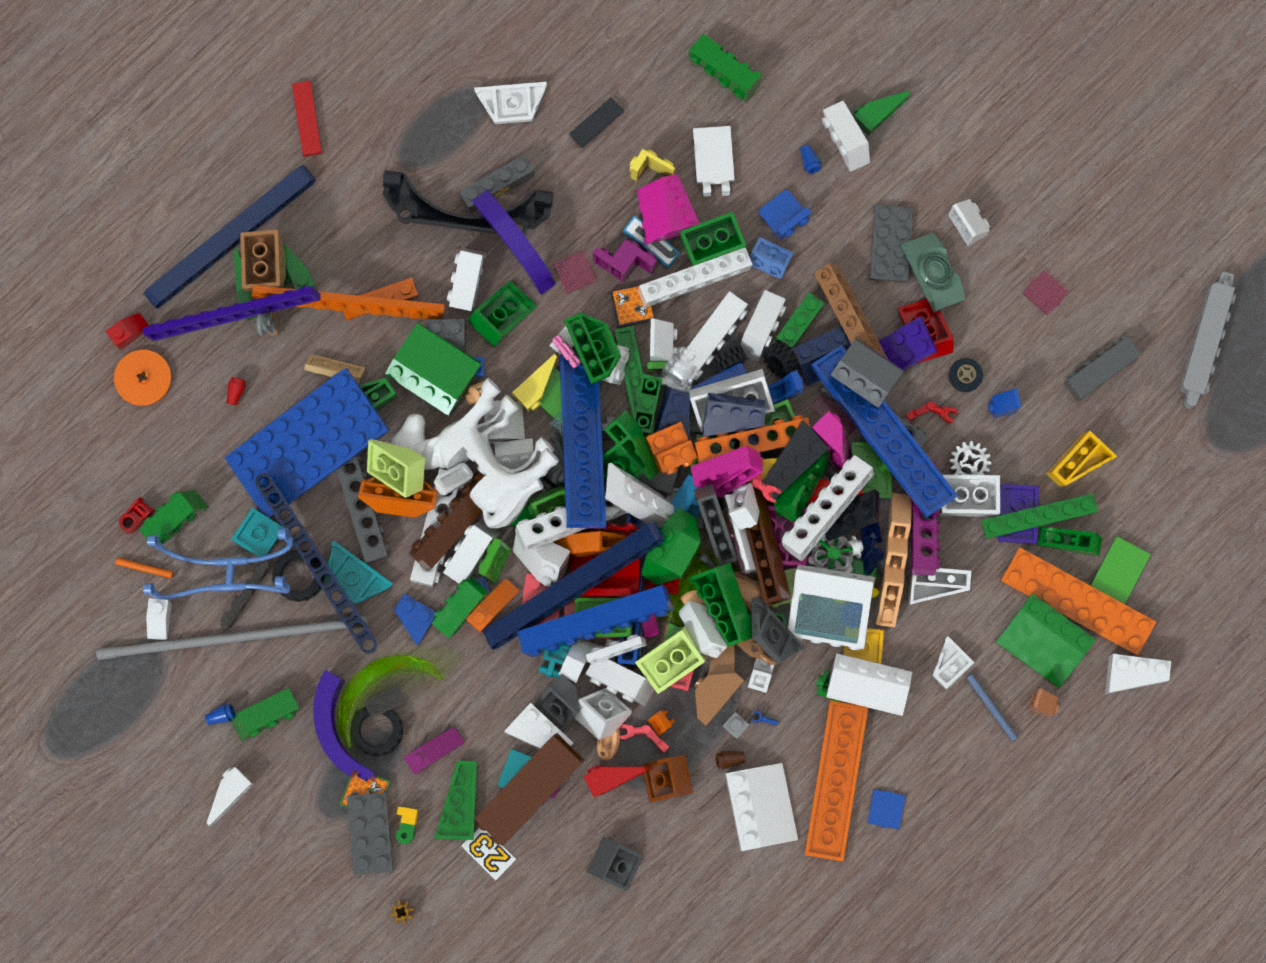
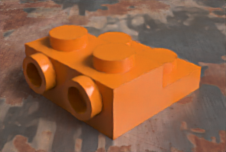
M677 422L645 437L660 473L672 474L677 471L676 467L683 465V467L694 464V459L698 458L691 440H688L682 422Z

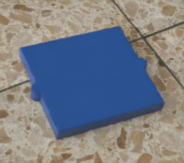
M873 789L868 823L880 825L882 828L900 829L905 795L895 794L890 790L885 792Z

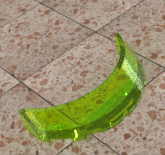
M394 655L373 661L366 665L363 670L357 672L346 686L338 707V731L346 746L350 750L354 748L350 741L352 717L358 703L370 688L385 678L409 672L428 674L442 681L444 678L433 663L414 656Z

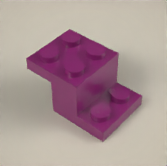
M625 239L613 257L605 248L600 249L596 247L593 251V262L623 283L636 265L651 275L657 269L656 256L649 251L644 252L641 250L640 245L633 240L628 241Z

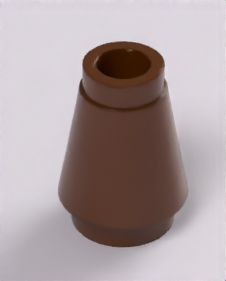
M721 750L720 753H716L718 769L722 768L725 770L745 763L744 752Z

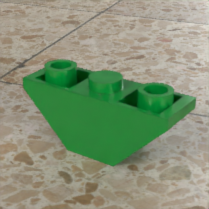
M643 374L634 420L638 423L642 433L651 434L662 380L661 377Z

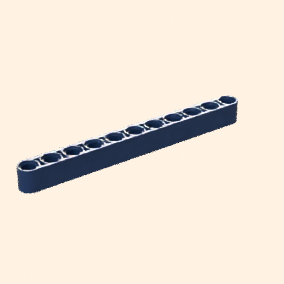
M305 165L296 168L144 291L145 297L156 309L163 306L241 243L240 233L254 232L309 189L316 182V178Z
M266 473L259 474L255 479V485L281 526L288 528L290 535L293 527H300V534L292 536L295 548L360 649L366 654L374 653L378 648V644L271 476ZM262 479H269L270 483L267 487H260L259 483ZM274 494L280 496V500L276 504L270 502V497ZM289 511L290 517L287 520H282L280 518L281 512ZM303 543L311 544L309 552L301 551ZM314 559H320L322 562L321 566L317 569L311 566ZM325 575L332 577V582L328 585L322 583V577ZM336 591H340L343 594L342 599L339 601L332 599V594ZM347 607L353 609V614L350 617H344L342 614L343 610ZM355 624L363 625L364 628L361 633L356 634L353 632ZM366 640L374 642V647L371 650L364 649L363 644Z
M651 522L486 627L483 630V634L490 648L497 649L518 636L517 631L534 626L662 544L665 538L657 523Z

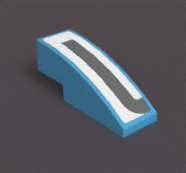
M634 215L624 228L623 234L638 243L645 252L649 251L656 256L655 259L669 269L680 253L666 240L645 245L644 239L646 236L645 230L642 229L643 221Z

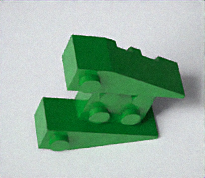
M283 242L286 255V278L284 285L293 282L295 289L311 286L317 290L306 266ZM235 248L234 262L237 300L239 303L250 302L252 291H244L242 289L241 256L237 248ZM257 316L250 317V318H246V319H247V320H251V319H253V318H255V317H257Z
M624 410L604 429L616 442L603 453L605 488L607 486L609 463L616 465L635 478L643 473L649 480H652L659 472L638 423Z

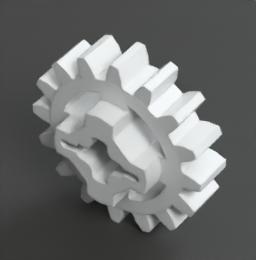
M970 441L967 446L963 442L962 448L959 446L955 447L957 453L952 452L950 454L954 457V459L949 460V463L953 464L950 470L956 471L954 475H984L983 472L988 473L990 471L986 467L991 465V462L987 461L990 454L985 455L986 448L981 450L980 443L973 446V441ZM971 450L977 452L979 455L973 454ZM962 453L963 459L958 462V457ZM968 458L970 461H975L972 466L970 464H964L966 463ZM982 463V468L978 472L977 466Z

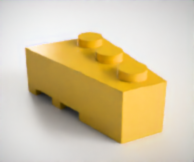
M1090 430L1084 431L1046 474L1059 487L1066 486L1117 456Z

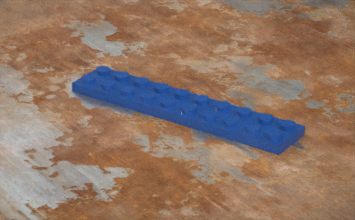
M840 345L811 364V369L923 515L928 518L956 499L958 495L885 400L878 408L831 376L837 364L846 353L845 348Z
M560 354L566 528H605L606 511L599 381L591 384L582 361L578 367L573 368L569 361Z

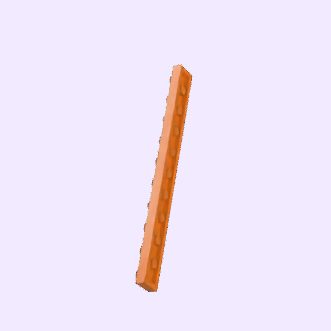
M253 285L251 299H262L271 294L278 295L287 290L294 291L298 289ZM320 292V301L295 306L298 308H315L317 310L329 309L337 312L349 311L353 313L389 315L392 317H409L411 319H442L444 313V304Z

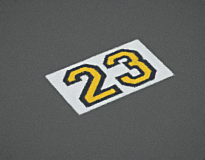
M480 828L474 832V840H466L461 845L495 880L516 860L503 846L494 843L487 831H483Z

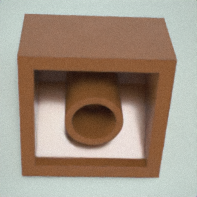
M685 755L668 757L642 764L651 765L653 768L644 773L649 802L693 793Z

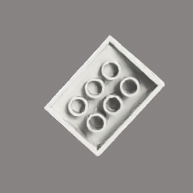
M727 494L724 496L723 508L730 522L742 574L745 576L757 574L746 529L740 530L729 515L733 494Z
M782 763L725 774L740 851L798 840Z

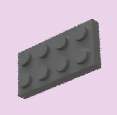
M875 205L870 280L908 282L909 261L901 245L911 241L913 208Z
M387 792L347 796L353 874L393 871Z

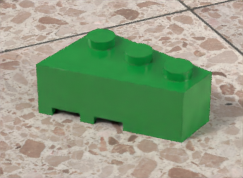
M386 378L360 385L376 411H379L398 398Z
M196 490L177 491L170 496L171 500L167 504H162L156 510L157 513L154 516L148 517L143 522L144 525L139 530L146 538L149 535H158L159 541L164 544L177 534L187 521L192 522L195 519L193 516L199 510L205 511L209 506Z
M287 688L238 712L231 722L243 742L250 737L258 736L267 728H274L283 719L286 721L296 716L299 706L290 689Z

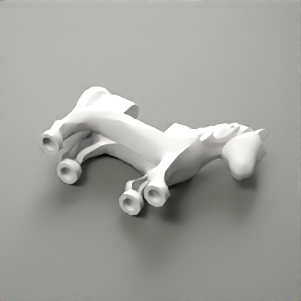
M487 378L482 384L481 396L474 407L460 420L445 427L438 436L426 440V422L424 417L420 414H411L405 420L402 428L388 443L412 449L425 457L424 470L436 469L438 467L449 470L460 463H466L469 460L476 461L479 465L477 467L478 470L485 477L472 489L470 497L482 510L487 527L501 528L514 522L531 495L544 488L539 478L546 476L550 468L555 466L559 460L553 453L554 449L550 443L541 437L535 443V451L531 458L523 466L511 470L499 463L492 451L488 437L500 429L507 428L511 424V415L516 413L519 407L508 395H505L501 400V407L496 416L490 421L478 424L481 417L491 411L494 397L501 392L498 386L491 379Z

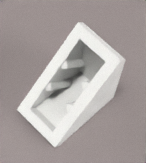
M578 640L577 644L572 645L559 672V675L562 674L575 683L587 662L586 654L591 653L590 650L593 649Z

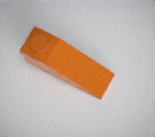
M505 578L466 618L467 622L482 634L483 630L496 619L520 590Z

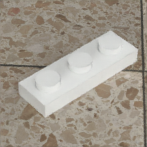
M632 635L627 637V641L621 643L620 641H614L608 644L609 647L603 649L602 647L590 650L591 653L586 654L587 662L595 664L647 646L645 638Z

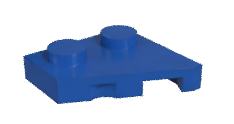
M403 594L394 611L414 642L419 646L431 623L434 621V614L436 612L408 595Z

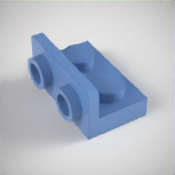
M759 237L751 252L750 260L754 268L782 279L794 253Z

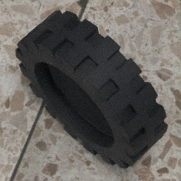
M297 549L294 551L290 550L284 555L282 554L279 557L280 559L275 562L274 570H272L274 585L275 577L283 576V570L287 564L295 560H303ZM314 559L311 566L317 569L321 566V562L319 559ZM314 577L311 586L306 590L299 592L290 590L289 593L280 594L288 600L301 602L310 600L313 596L315 597L322 588Z
M369 704L360 709L353 717L350 726L351 738L356 747L368 755H386L393 751L401 742L403 724L399 715L387 705ZM377 713L383 714L392 723V736L383 745H369L361 736V725L368 716Z

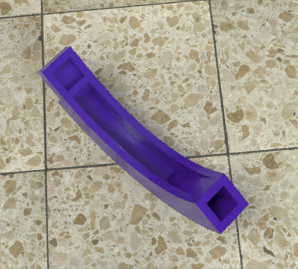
M485 190L473 199L472 202L478 212L515 256L537 291L542 295L553 287L556 282L552 278L549 269L519 227L491 193Z
M324 670L316 689L313 708L314 724L320 744L330 760L345 774L353 778L357 774L359 778L366 782L368 779L374 781L378 774L356 761L347 752L336 729V703L346 681Z

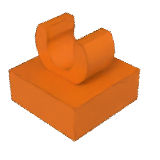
M660 710L647 720L658 736L672 727V723L675 721L674 719L670 721L665 716L668 713L667 710L664 712Z

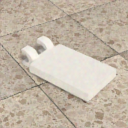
M731 127L693 128L697 184H702L703 197H711V185L721 184L722 196H730L729 182H734Z

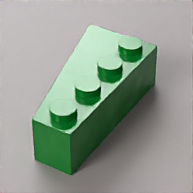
M702 34L689 49L688 56L690 61L695 65L699 64L703 67L704 72L708 76H714L718 79V83L722 87H728L732 90L733 95L737 99H743L746 102L760 86L762 74L759 71L754 73L747 63L743 62L740 64L734 54L728 51L724 53L722 46L705 34Z

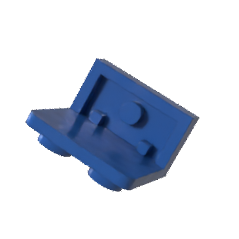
M784 190L759 209V215L780 241L785 237L789 238L795 233V229L799 226H805L810 221L812 213L808 207L803 209L788 190Z

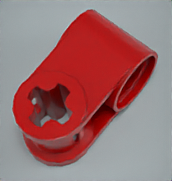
M139 497L120 517L119 526L127 534H133L143 525V522L155 513V509L150 508L143 502V498ZM133 520L134 523L132 527L125 528V522Z

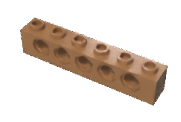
M828 263L816 271L814 274L851 344L857 338L888 359L839 266Z

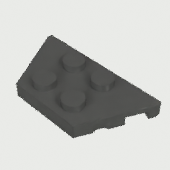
M758 596L752 598V638L775 663L782 662L796 654V652L803 650L805 646Z

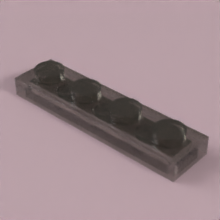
M265 561L258 563L253 569L254 575L251 579H247L245 583L261 584L272 566ZM246 589L242 591L240 596L236 595L231 603L232 608L230 611H226L221 617L220 621L222 623L220 626L230 631L257 589Z

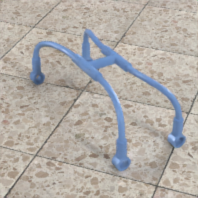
M279 528V540H285L288 545L277 552L254 558L232 557L202 560L174 553L163 546L159 541L158 535H149L147 538L149 547H155L157 550H161L176 559L196 564L227 565L226 583L212 584V586L198 587L168 595H161L155 589L154 583H145L143 586L144 594L165 600L204 591L261 589L289 593L290 586L286 583L285 576L275 577V587L246 584L245 582L233 583L235 565H244L280 556L292 548L293 538L289 534L288 528Z

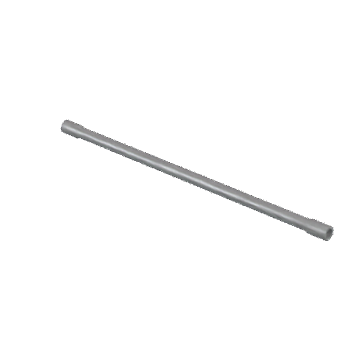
M367 615L361 616L368 627ZM341 619L122 647L96 649V655L98 660H104L120 656L347 629ZM355 624L353 629L363 628V625Z

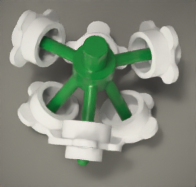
M824 534L815 545V548L812 549L811 557H808L809 564H813L818 568L851 573L853 571L852 556L856 555L857 558H861V552L863 551L862 542L860 540L857 541L855 536L851 537V541H848L844 536L828 541ZM822 545V546H823L824 548H826L828 551H827V553H826V552L823 551V550H819V548H817V547H819V546ZM843 545L847 546V548L839 549ZM848 552L849 555L845 556L841 555V553ZM829 558L830 562L828 568L824 567V564L827 563Z

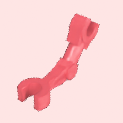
M761 473L752 478V486L762 491V494L768 501L775 503L776 500L772 498V494L774 492L781 494V490L774 486L765 485L762 482Z
M622 724L619 729L627 730L626 735L620 736L621 740H627L634 737V735L643 734L647 735L663 753L669 749V746L648 725L633 727L632 725Z

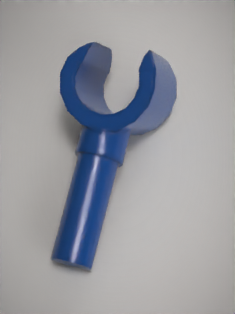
M753 711V713L760 715L758 720L751 719L754 723L778 724L777 720L766 718L759 711Z

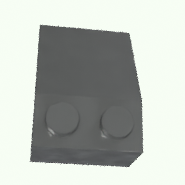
M426 319V328L466 353L465 319Z

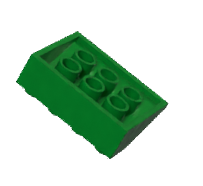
M418 322L393 358L385 375L446 415H450L457 409L482 363Z
M1032 593L996 643L1060 688L1096 639Z

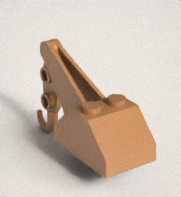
M753 638L736 644L749 656L763 660L769 665L776 664ZM734 645L727 646L717 658L712 657L708 675L706 678L701 677L695 684L697 720L705 727L744 682L735 673Z

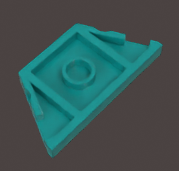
M333 540L328 566L351 602L355 605L394 585ZM326 575L325 583L330 584L332 577Z

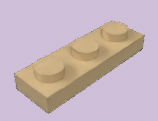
M314 354L309 355L304 369L332 378L344 368H348L358 384H360L365 374V367Z

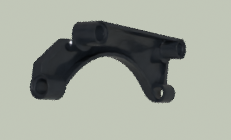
M385 170L383 176V195L391 209L396 212L398 220L402 224L415 223L497 234L483 216H464L445 211L420 195L405 173ZM533 190L521 202L505 210L516 225L523 226L522 233L526 235L527 229L534 230L549 218L553 202V192ZM404 210L410 211V215H409V216H407V217H402V216H400V214H401L402 211H404Z

